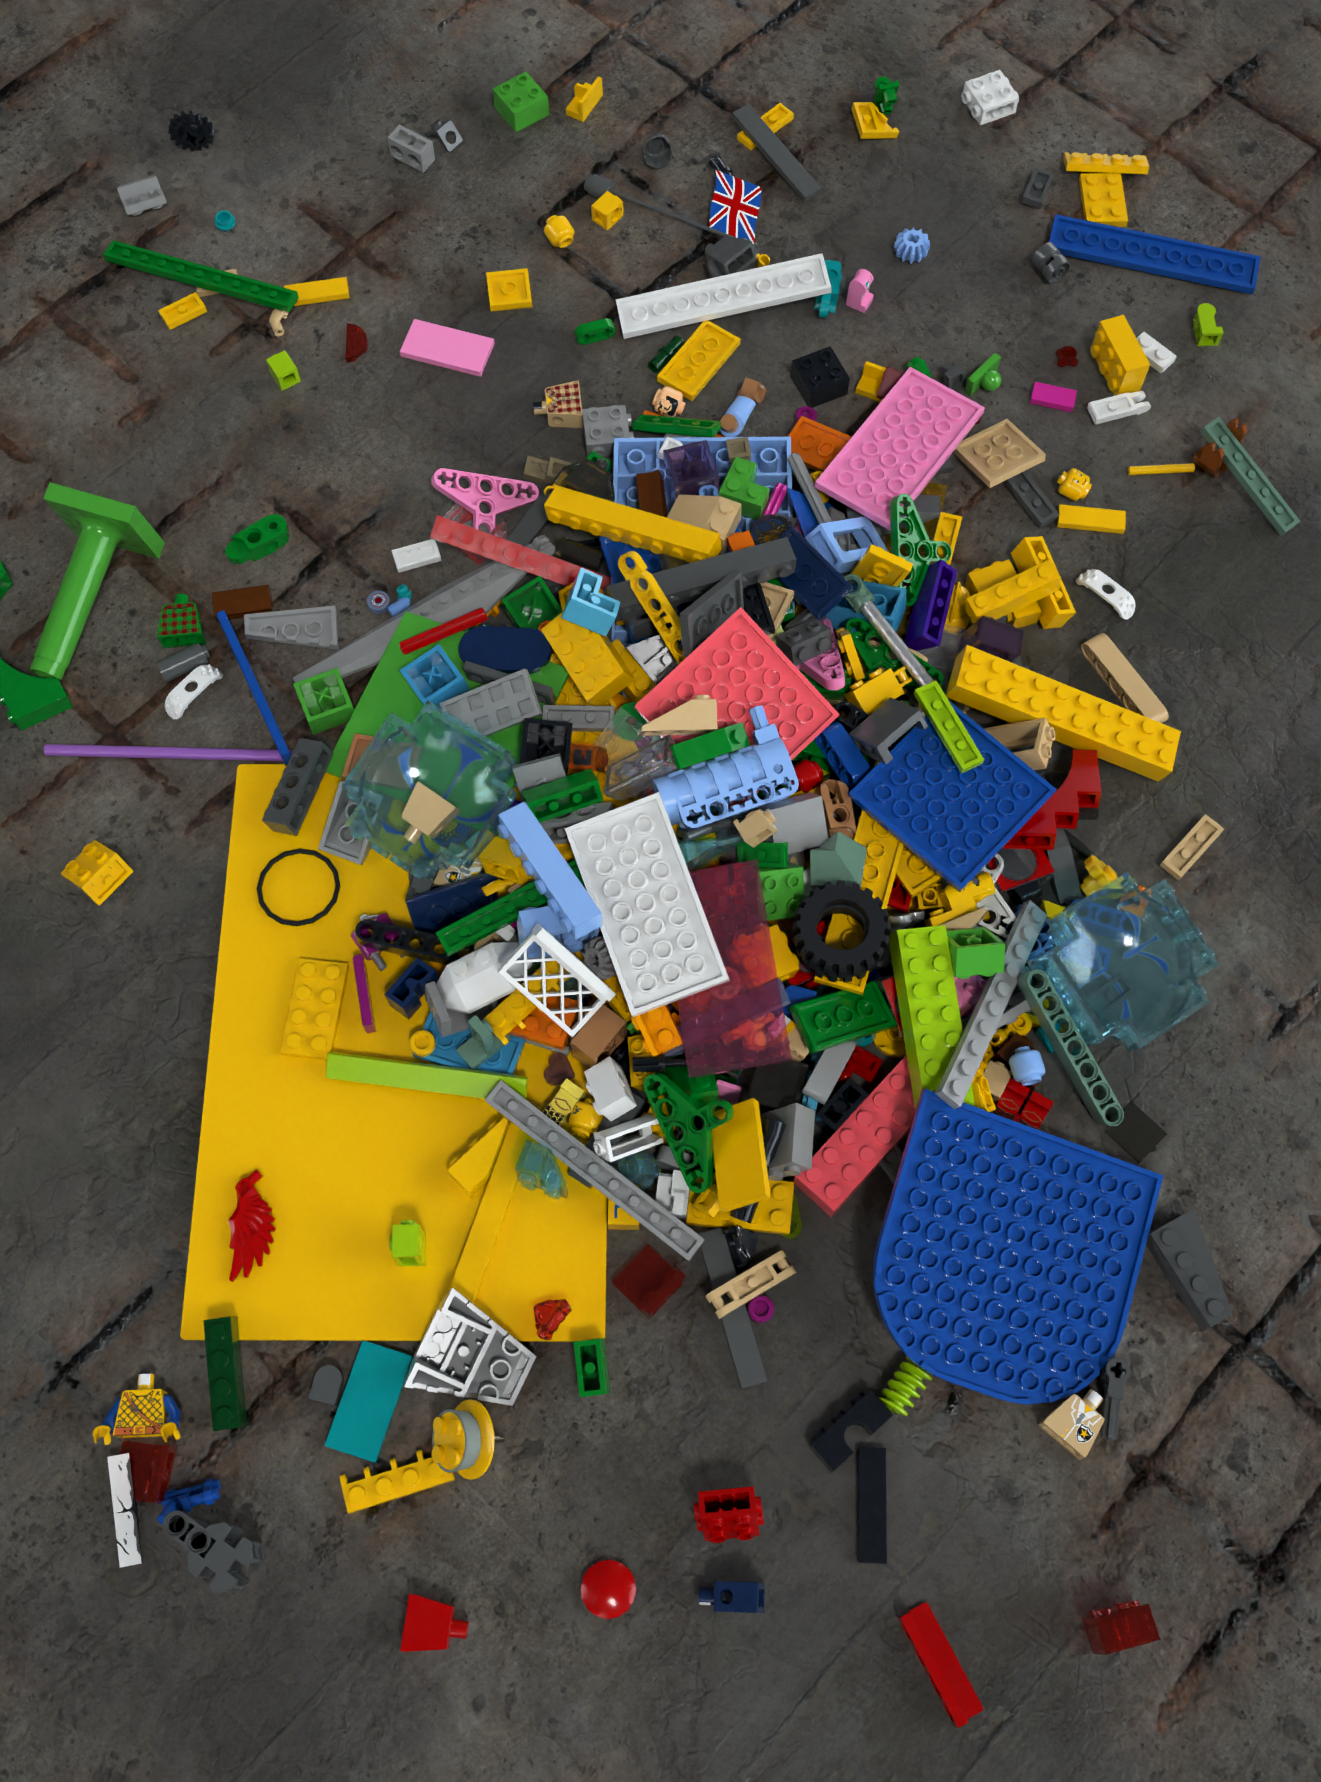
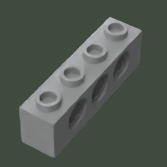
M612 802L596 803L541 822L540 825L553 843H569L565 828L614 810Z

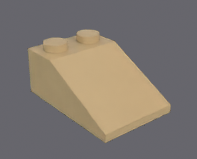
M678 495L667 518L720 533L722 549L719 554L722 555L728 547L727 537L735 533L741 521L742 504L721 496Z
M696 695L690 701L643 725L637 731V736L698 735L716 731V699H710V695Z

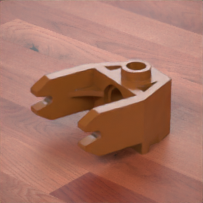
M1236 418L1231 420L1227 427L1241 444L1247 433V427L1245 423L1241 427L1238 426L1239 419ZM1207 442L1194 455V463L1213 477H1216L1221 471L1225 473L1228 470V467L1222 461L1224 451L1222 447L1218 451L1215 450V442Z

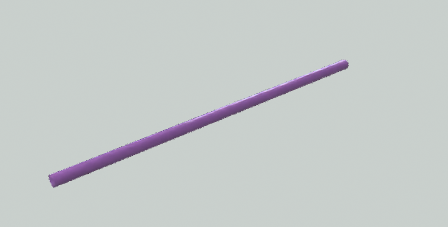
M45 744L44 746L45 756L283 761L279 751L272 749Z

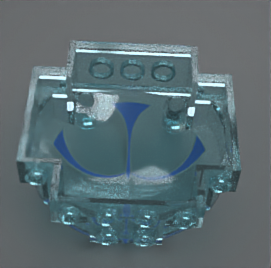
M428 700L412 724L390 712L341 786L347 791L345 796L358 804L345 825L351 829L350 835L359 841H362L363 838L371 842L370 848L386 859L391 856L389 860L407 872L411 868L410 873L422 881L425 877L432 881L439 870H446L451 864L459 869L462 865L469 869L474 860L492 839L499 835L497 829L499 825L498 814L508 810L518 795L513 788L506 785L511 780L512 767L518 762L509 750ZM419 781L461 811L436 838L433 839L423 833L416 844H413L403 837L411 824L401 818V815L416 783Z
M1128 872L1114 878L1084 898L1070 904L1062 912L1047 920L1050 926L1048 934L1052 945L1027 961L1028 970H1042L1048 975L1087 1046L1101 1043L1111 1036L1116 1042H1122L1128 1052L1140 1049L1210 1003L1206 997L1205 989L1196 980L1219 966L1215 953L1206 945L1199 928L1194 926L1189 918L1187 909L1177 899L1174 888L1163 879L1140 892L1137 881Z

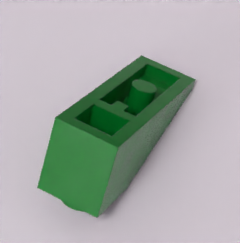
M741 722L672 745L670 749L677 769L680 770L750 746Z

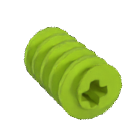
M906 1356V1360L909 1363L902 1362L900 1364L902 1371H895L894 1377L896 1380L890 1379L888 1381L890 1389L884 1388L881 1391L884 1398H878L889 1411L896 1415L900 1414L907 1417L908 1413L903 1407L905 1405L914 1407L909 1398L912 1396L919 1399L920 1395L916 1388L925 1390L926 1386L922 1380L931 1381L932 1377Z

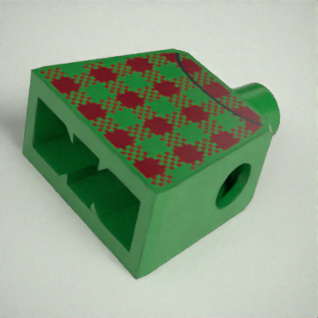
M177 594L174 596V604L162 606L157 631V638L162 648L191 646L197 642L199 645H206L200 612L196 603L188 602L186 594Z

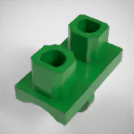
M879 77L874 84L876 92L872 103L884 115L893 112L892 105L898 100L896 96L899 88L898 80L892 83L887 77Z

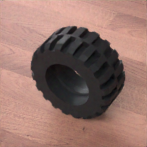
M837 881V885L833 886L831 882L823 883L821 890L815 887L810 891L809 897L804 896L800 901L799 908L796 909L792 927V945L796 948L795 954L798 960L803 959V966L808 971L814 969L816 971L815 976L821 979L823 975L829 976V981L836 982L837 978H843V982H851L854 976L857 979L863 978L867 971L872 972L877 967L878 962L882 960L885 954L891 931V923L888 922L887 909H882L883 902L879 897L875 899L872 897L873 891L865 888L864 891L859 889L860 884L853 882L852 886L845 885V881ZM846 914L861 924L865 932L864 940L860 945L849 950L834 949L820 939L817 934V925L821 919L828 915Z

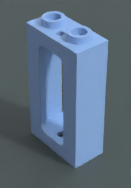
M865 516L821 523L805 537L839 573L851 571L871 544L889 552L870 519ZM852 533L861 549L843 551L834 536Z

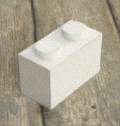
M610 1056L584 1071L588 1081L585 1085L589 1093L594 1097L595 1102H593V1106L600 1116L604 1115L612 1122L637 1106L622 1067Z

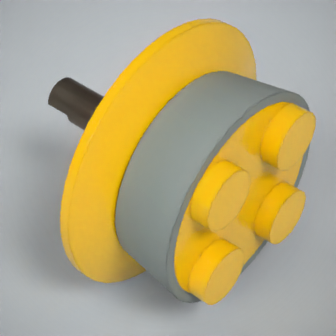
M465 1400L455 1410H444L434 1419L432 1459L445 1472L457 1471L465 1479H477L487 1471L491 1463L494 1443H503L505 1437H499V1433L494 1432L490 1415L480 1402Z

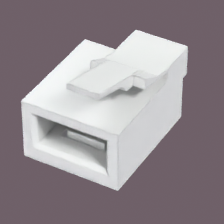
M673 1170V1175L659 1173L655 1201L675 1217L686 1219L690 1189L680 1170Z

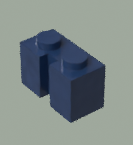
M417 957L384 995L389 1005L409 1020L422 1006L419 999L425 995V984L433 981L437 983L439 976L436 970Z

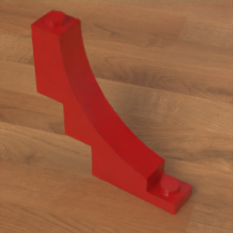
M1072 750L1070 771L1064 783L1002 849L1054 850L1057 834L1056 828L1076 829L1079 808H1098L1102 791L1097 750Z

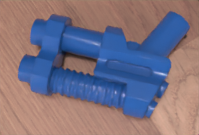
M208 1478L203 1483L181 1490L175 1488L166 1491L163 1501H161L163 1510L157 1517L158 1522L163 1524L165 1517L173 1511L188 1512L192 1511V1507L206 1503L207 1506L214 1504L215 1500L220 1499L219 1490H221L219 1479L213 1480Z

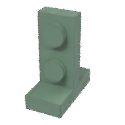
M476 1015L467 1021L472 1038L456 1050L472 1070L478 1068L505 1046L493 1033L494 1030L485 1019L480 1021ZM507 1034L505 1036L509 1042L512 1040L511 1035Z

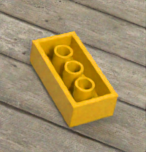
M562 612L543 627L541 631L585 700L594 706H602L633 682L635 678L607 636L605 637L561 618Z

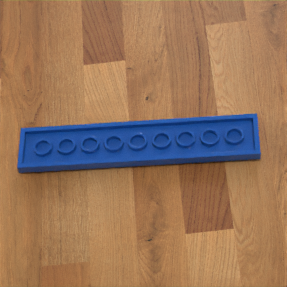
M1055 214L1049 242H1052L1060 250V253L1065 256L1253 294L1255 290L1261 256L1057 214Z

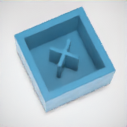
M440 644L400 670L404 679L430 716L441 710L439 703L470 691L465 679Z

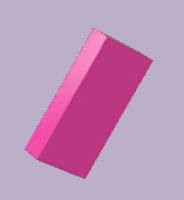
M1035 382L1030 404L1072 412L1077 390Z

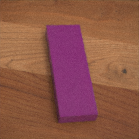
M362 954L356 955L353 958L362 1025L367 1033L376 1032L366 962Z

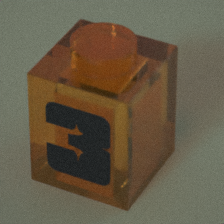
M571 744L568 769L584 771L591 768L593 772L605 773V767L608 765L607 749L599 746Z

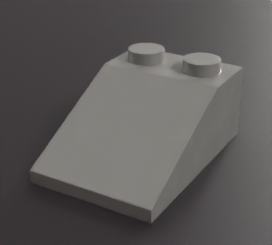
M340 781L318 849L363 865L382 829L380 819L384 823L387 819L393 797L352 781Z

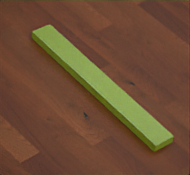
M331 1051L327 1054L326 1078L484 1099L488 1097L501 1080L524 1099L527 1097V1076Z

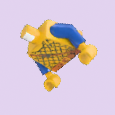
M138 1374L137 1390L123 1391L122 1396L117 1398L102 1424L93 1430L94 1443H97L100 1437H104V1444L109 1445L112 1432L113 1436L118 1438L162 1437L164 1442H167L168 1436L173 1434L175 1439L178 1440L181 1437L178 1431L181 1411L173 1397L167 1394V1391L154 1389L155 1374Z

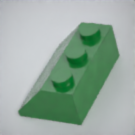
M707 1043L672 1059L710 1058ZM712 1065L665 1067L664 1075L701 1107L719 1100L718 1087ZM666 1102L668 1116H670L673 1109L671 1104ZM719 1105L716 1106L715 1111L720 1110Z

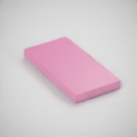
M414 319L400 350V356L481 377L495 342L493 338Z

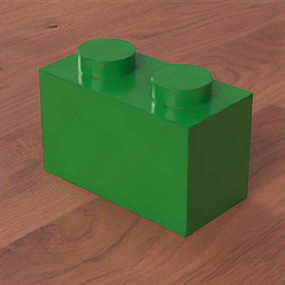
M605 1338L573 1342L579 1398L611 1393Z

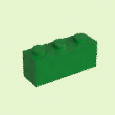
M591 768L521 792L523 800L539 823L604 801L598 779Z

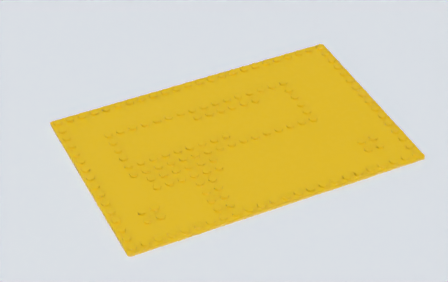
M240 764L237 767L180 1337L183 1340H205L203 1320L232 1316L238 1317L240 1341H421L438 1305L449 1291L488 1185L487 1182L470 1198L450 1177L447 1171L450 1168L449 1164L458 1155L463 1156L469 1150V1145L476 1138L479 1137L481 1139L488 1133V1127L494 1121H501L505 1116L489 1105L484 1098L326 1078L327 1060L281 1055L280 1049L299 958L347 963L349 965L333 1052L433 1064L415 1058L410 1047L412 1035L417 1031L423 1030L430 1013L425 995L419 999L422 1006L409 1020L393 1009L384 995L416 958L408 956L401 958L399 954L382 951L379 955L387 967L380 971L373 960H366L364 957L376 1032L367 1033L362 1025L353 964L354 956L361 955L362 953L351 938V934L355 931L357 924L361 921L360 916L363 914L371 916L387 913L395 926L415 930L405 901L410 886L409 857L412 859V871L415 873L419 858L425 856L421 850L419 839L416 844L409 848L408 853L405 854L400 849L405 848L410 841L405 837L389 835L384 832L383 828L380 830L363 865L318 849L339 782L346 781L328 773L324 774L298 835L293 836L273 832L262 819L286 766L285 764ZM393 799L385 823L397 831L406 832L411 825L401 818L406 803ZM474 830L472 838L480 831ZM493 830V832H492V834H491V837H492V838L495 837L494 830ZM423 834L424 844L428 851L441 859H445L449 849L440 848L432 842L429 836ZM466 845L459 846L460 848L470 852L466 849ZM296 849L317 851L327 857L337 869L340 881L337 901L328 914L314 923L301 926L280 924L267 916L259 904L257 894L260 873L269 861L283 852ZM301 853L286 856L273 864L265 875L262 885L263 900L269 910L281 919L291 921L311 919L324 911L332 900L335 890L334 875L326 862L314 855ZM368 929L373 936L374 932L371 929ZM414 939L409 943V946L413 949L422 947L418 939ZM436 945L433 948L437 954H444L446 952L442 945ZM461 950L458 956L462 958L470 954V952ZM422 960L427 965L436 970L439 978L443 973L445 967L447 966L445 964ZM532 962L530 969H527V976L533 975L541 967V962ZM570 977L564 982V991L577 989V979L574 977ZM590 993V996L593 998L589 1001L588 1006H592L598 999L593 993ZM564 995L566 998H571L570 995ZM604 1003V1005L610 1009V1005ZM525 1043L514 1075L528 1077L526 1097L528 1102L543 1107L544 1111L561 1089V1085L566 1078L583 1089L586 1098L594 1100V1097L589 1093L585 1085L588 1081L584 1071L588 1070V1068L572 1057L571 1050L569 1055L566 1056ZM567 1122L563 1125L562 1128L583 1145H587L590 1138H582L573 1134ZM534 1139L531 1142L473 1304L519 1342H576L605 1338L607 1197L594 1186L589 1189L569 1176L568 1173L571 1168ZM257 1169L263 1177L253 1186L260 1194L261 1199L266 1201L272 1209V1213L269 1214L275 1219L271 1224L276 1230L275 1232H269L274 1242L270 1244L267 1241L271 1254L266 1255L263 1251V1266L259 1267L254 1257L249 1277H244L242 1267L238 1277L234 1282H231L229 1277L234 1249L229 1247L231 1228L228 1220L237 1208L238 1198L235 1186L241 1179L248 1177ZM402 1220H414L416 1224H420L426 1234L425 1266L399 1267L392 1258V1251L390 1252L389 1247L392 1225H399Z

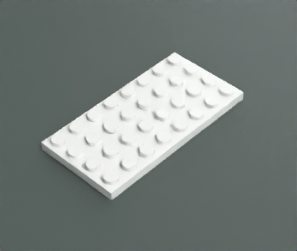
M659 792L565 828L586 890L602 913V926L600 929L632 1017L730 981Z

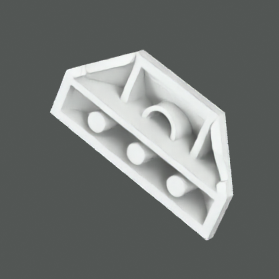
M519 942L490 943L448 964L436 983L446 1009L470 1014L514 992L516 987L497 970L519 947ZM532 962L527 963V969H530ZM523 963L512 964L506 972L512 977L523 976Z

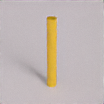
M1195 464L1129 466L1127 473L1128 475L1194 472Z

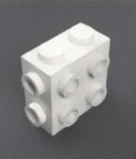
M1001 70L966 81L961 94L963 103L968 106L973 118H976L980 125L1016 113L1019 102L1018 93L1014 91L1008 78L1003 75Z

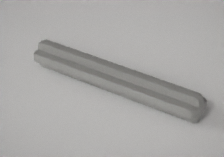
M793 453L788 457V462L818 524L832 522L800 454Z

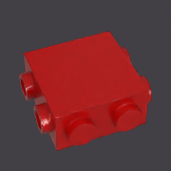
M754 1486L698 1492L699 1502L694 1503V1514L697 1521V1530L703 1531L705 1541L722 1543L726 1539L750 1540L754 1536H760L759 1525H764L761 1496H755Z

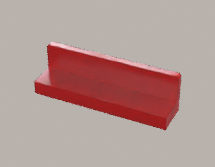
M924 1602L897 1617L951 1722L954 1727L960 1728L968 1723V1719L983 1711V1706L927 1602Z

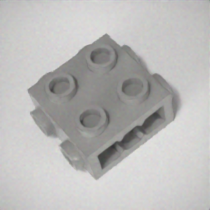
M625 405L582 409L587 457L592 451L602 457L614 456V438H634L633 431L629 432L628 428L632 427L631 414L626 413Z

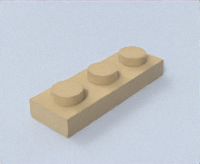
M1205 814L1162 861L1160 866L1179 881L1219 837L1224 828Z

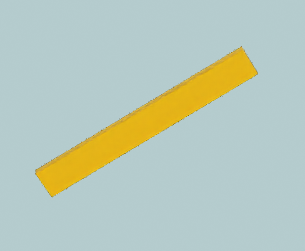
M532 1104L541 1112H543V1107ZM510 1122L449 1290L451 1287L456 1289L471 1303H474L533 1138L512 1122Z

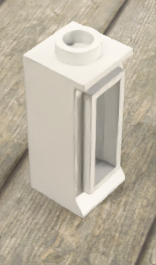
M644 1114L642 1117L606 1130L593 1132L595 1153L600 1158L612 1162L664 1143L662 1137L652 1133L651 1125L659 1124L657 1117ZM639 1130V1136L611 1146V1139Z

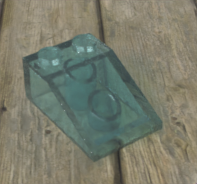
M742 836L694 839L685 842L684 839L677 841L689 873L694 875V870L706 867L744 840Z

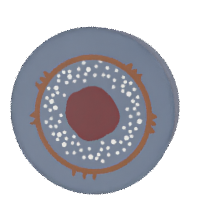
M374 591L367 598L368 608L374 614L387 612V607L391 605L388 594L383 591Z

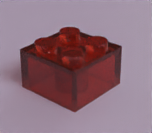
M1138 1599L1116 1603L1115 1610H1112V1607L1090 1610V1617L1082 1619L1093 1654L1108 1655L1161 1640L1150 1605L1140 1604Z

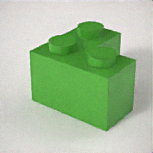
M735 457L719 490V496L741 503V515L759 521L769 501L770 488L755 484L757 463Z

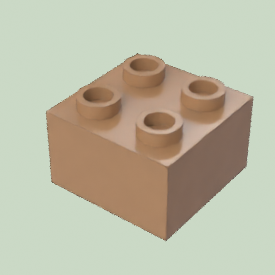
M603 1004L582 1029L573 1037H570L572 1040L570 1042L572 1057L588 1069L607 1057H611L627 1038L626 1021Z

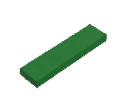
M641 414L632 422V428L637 431L713 438L721 430V422Z

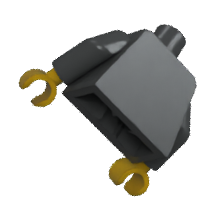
M725 236L716 244L709 243L705 248L706 266L712 278L741 272L755 260H757L756 268L768 266L770 258L766 254L760 255V251L747 238Z

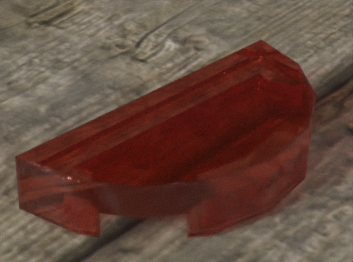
M347 323L345 358L346 362H353L357 360V357L367 352L368 340L365 331L361 327Z

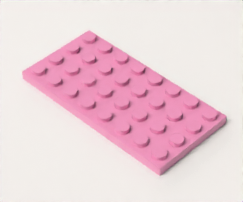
M909 367L815 481V488L891 531V499L896 495L905 493L911 496L914 502L983 415L985 407Z

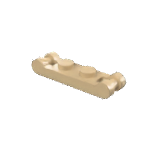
M783 1250L705 1296L708 1302H712L716 1308L715 1314L718 1319L723 1318L797 1273L793 1266H789L785 1259L787 1256ZM776 1264L781 1272L777 1274L772 1265ZM725 1293H727L731 1300L727 1305L721 1298Z

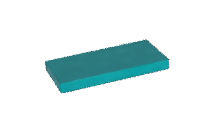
M364 1340L362 1341L325 1442V1447L377 1463L413 1356Z

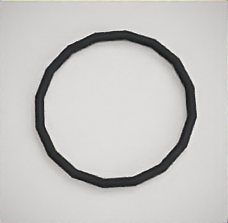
M306 849L286 851L270 860L260 873L257 885L259 904L267 916L280 924L291 926L311 924L328 914L336 903L340 890L338 871L332 862L317 851ZM300 853L314 855L326 862L334 875L335 890L332 900L324 911L311 919L291 921L281 919L269 910L263 900L262 885L265 875L273 864L286 856Z

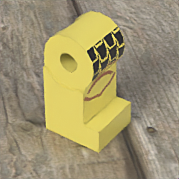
M566 1078L561 1085V1089L543 1113L560 1127H563L568 1121L574 1104L584 1101L586 1098L585 1091Z

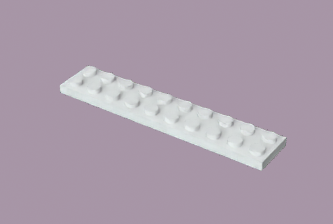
M823 253L616 299L623 337L627 339L832 292Z

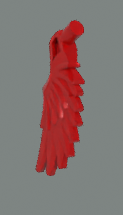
M257 1169L248 1177L241 1179L235 1186L238 1198L237 1208L228 1220L231 1228L229 1247L234 1249L229 1277L231 1282H234L238 1277L242 1267L244 1277H249L254 1257L258 1266H263V1251L266 1255L271 1254L267 1241L270 1244L274 1242L269 1232H275L276 1230L271 1224L275 1219L269 1214L272 1213V1209L266 1201L261 1199L260 1194L253 1186L263 1177Z

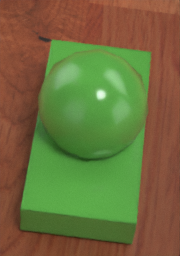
M993 354L968 377L965 387L966 394L972 396L981 386L987 391H994L999 388L1001 375L997 370L1001 357L998 354Z

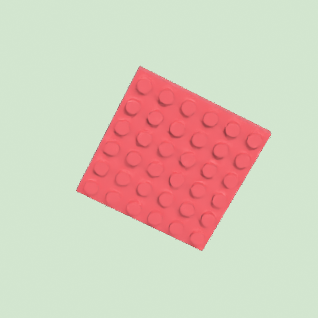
M741 607L634 706L639 714L649 723L690 701L696 695H710V699H716L717 730L742 722L751 746L754 745L751 733L755 730L749 709L762 705L769 725H776L779 737L782 739L791 761L840 715ZM704 734L662 735L661 737L669 746ZM744 797L745 799L736 802L735 800L732 801L728 805V809H730L731 806L737 804L742 805L744 802H746V797Z

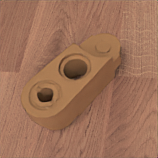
M826 780L816 788L814 794L822 796L828 839L839 831L854 840V833L857 831L851 797H848L849 789L847 785L839 780ZM833 812L840 816L841 822L834 819Z

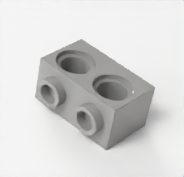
M398 125L387 137L390 156L424 173L435 161L433 142L401 125Z

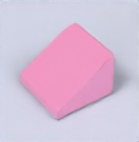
M717 1080L719 1100L723 1098L732 1103V1105L737 1104L741 1095V1086Z

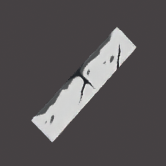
M129 1453L109 1456L107 1458L119 1566L126 1567L142 1564Z

